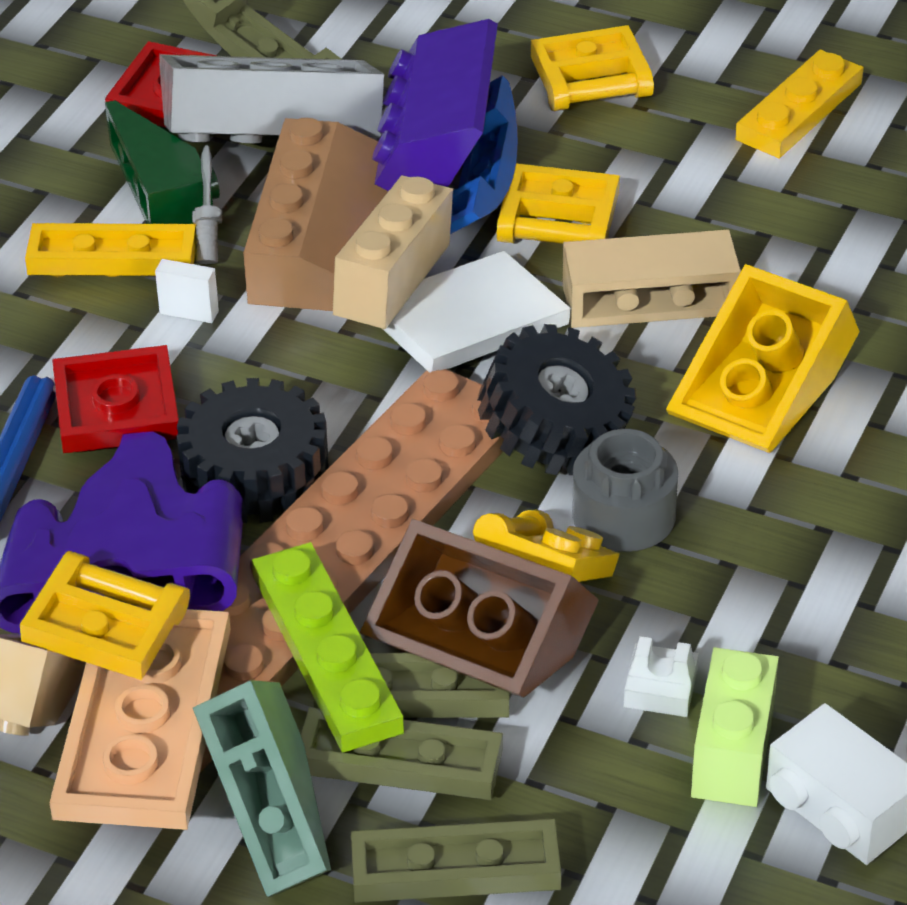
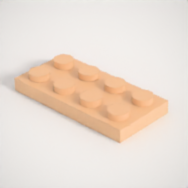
M187 609L180 624L173 626L142 680L86 662L49 802L52 820L188 830L206 741L193 707L217 695L231 630L229 612Z

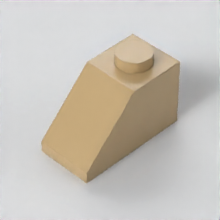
M0 634V731L13 735L29 736L32 727L55 725L82 681L86 662L22 642L21 634Z

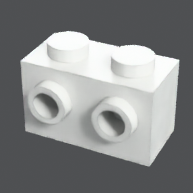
M826 703L770 744L766 789L773 794L774 798L783 807L795 810L820 829L834 846L846 849L865 865H868L907 833V763Z

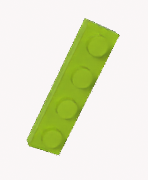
M305 543L252 559L253 578L341 752L344 753L404 734L403 715L312 543Z

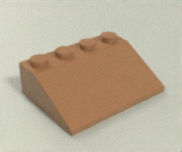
M285 118L243 252L248 304L333 311L335 257L388 193L387 190L374 184L378 162L372 160V156L378 141L339 122L318 121L313 118Z

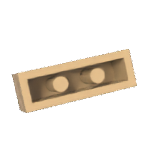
M402 175L335 257L333 315L382 329L388 327L450 244L453 188L433 184L432 181L423 177H407Z
M729 229L563 242V290L566 304L571 308L569 318L571 328L716 317L741 272Z

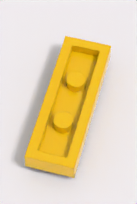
M820 49L736 123L735 140L780 159L862 84L864 67L845 60L837 54L828 53Z
M32 223L25 255L27 275H51L57 277L65 275H105L108 277L156 276L155 270L162 259L194 264L197 237L196 224Z

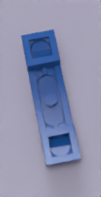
M503 75L490 82L483 133L464 161L459 186L453 191L450 235L494 211L506 196L513 179L518 146L517 120L510 83Z

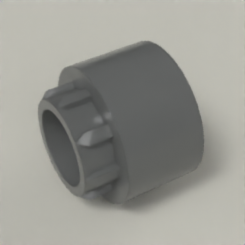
M634 429L612 430L593 440L581 451L574 463L572 518L575 527L599 534L603 537L601 546L613 551H639L660 543L670 534L676 520L678 467L673 456L660 446L655 438L645 432Z

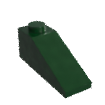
M115 100L105 102L110 146L146 224H194L193 211H195V208L203 206L201 159L196 149ZM212 167L211 205L213 206V200L220 198V189L216 173Z

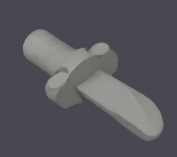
M205 145L201 154L203 206L197 207L193 211V223L196 224L197 236L196 263L215 264L218 263L217 231L218 224L222 223V209L211 205L212 157L209 146Z

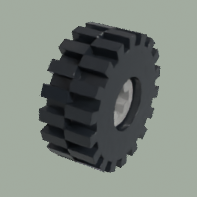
M544 324L540 334H538L534 325L523 327L519 336L513 332L505 339L503 346L500 345L479 390L477 401H481V404L478 408L480 420H489L485 431L491 440L500 436L504 439L500 449L509 457L517 451L524 455L521 464L533 469L537 461L545 464V473L557 475L561 466H566L568 474L573 475L576 458L593 440L609 431L625 429L635 409L632 405L636 400V388L628 387L633 379L628 369L617 370L621 359L613 351L606 355L599 351L602 345L601 341L593 336L588 343L578 339L580 330L568 327L565 335L559 334L556 324ZM558 391L562 396L559 398L555 396L553 393H557Z
M246 378L247 386L236 388L235 382L232 380L221 383L222 392L216 394L211 388L201 393V405L191 401L185 408V418H179L177 424V444L183 488L187 493L196 494L209 481H227L239 491L242 497L241 518L243 523L248 522V515L259 514L260 523L273 521V512L281 510L284 513L329 468L326 418L324 413H320L319 403L313 397L305 401V391L297 386L286 392L284 391V381L272 379L269 387L260 386L259 378Z

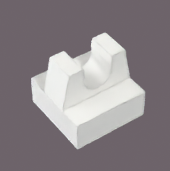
M639 636L638 642L635 643L624 689V707L687 717L698 670L699 653L692 652L691 644L678 642L676 649L653 646L652 638Z

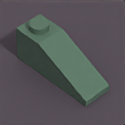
M250 680L193 707L266 896L272 897L331 870L304 742L280 682Z

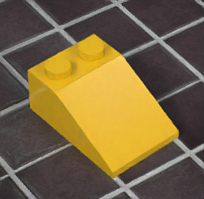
M745 264L666 408L668 414L771 453L833 382L860 331L848 301Z

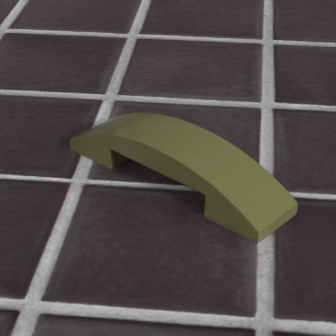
M183 0L207 33L233 57L343 60L327 47L316 55L312 54L246 5L247 0Z

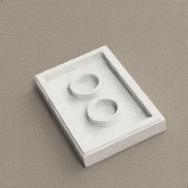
M502 251L423 279L388 327L383 330L430 373L436 370L449 369L498 351L500 345L503 346L505 339L514 332L519 336L523 327L534 325L536 331L540 334L544 324H556L557 328L569 324L571 308L509 254Z

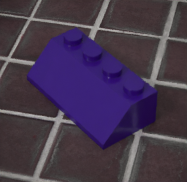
M485 19L418 35L409 52L403 49L398 52L388 73V77L393 80L383 99V104L388 107L380 120L377 130L382 133V136L372 156V160L378 162L375 185L389 191L402 175L407 177H423L432 181L433 184L445 187L450 185L483 133L498 23Z

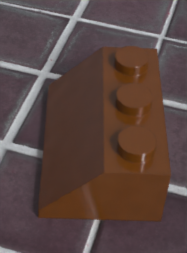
M412 519L359 633L367 638L403 652L412 653L439 666L446 667L462 675L524 698L574 657L599 599L571 575Z

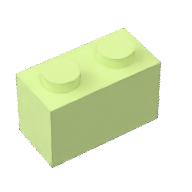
M713 647L694 745L692 798L757 807L774 710L779 656Z

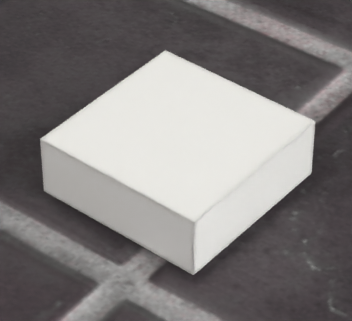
M162 259L155 270L160 314L213 323L219 312L215 268Z

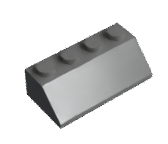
M160 54L159 66L164 125L171 133H178V138L182 141L207 142L210 141V133L230 134V140L233 142L260 143L262 142V135H280L285 118H313L318 121L339 122L368 137H381V133L377 130L382 118L384 74L364 60Z

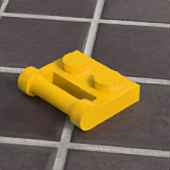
M629 25L531 40V58L546 89L548 103L552 111L568 109L570 103L627 94H634L636 98L653 95L654 82L651 69ZM606 76V77H604V78H597V79H591V80H584V81L573 82V81H577V80H583V79H589V78H596V77Z
M516 164L511 185L503 199L498 217L497 242L515 243L516 238L563 244V242L609 239V232L619 196L620 175ZM520 215H525L531 218L520 217ZM544 217V218H553V219H561V220H570V221H578V222L583 223V224L569 223V222H560V221H552V220H543V219H534V218Z
M527 510L515 518H509L501 513H489L477 519L473 529V536L476 542L571 575L578 582L612 577L620 555L618 552L602 547L603 537L599 534L574 526H568L566 532L555 529L550 516L542 510Z
M67 551L21 621V641L142 680L173 626L180 624L189 605L190 589L173 583H168L165 587H161L92 565L88 556Z

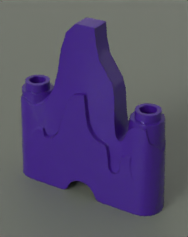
M152 431L123 434L120 445L112 459L87 479L82 486L75 508L67 521L63 522L60 511L51 502L43 499L31 500L18 509L0 561V628L11 633L21 634V621L67 551L88 556L92 565L161 587H165L168 583L190 589V600L187 609L224 611L232 605L237 596L243 526L241 518L242 497L239 491L227 481L212 480L200 488L196 494L187 493L178 484L172 452L164 437Z

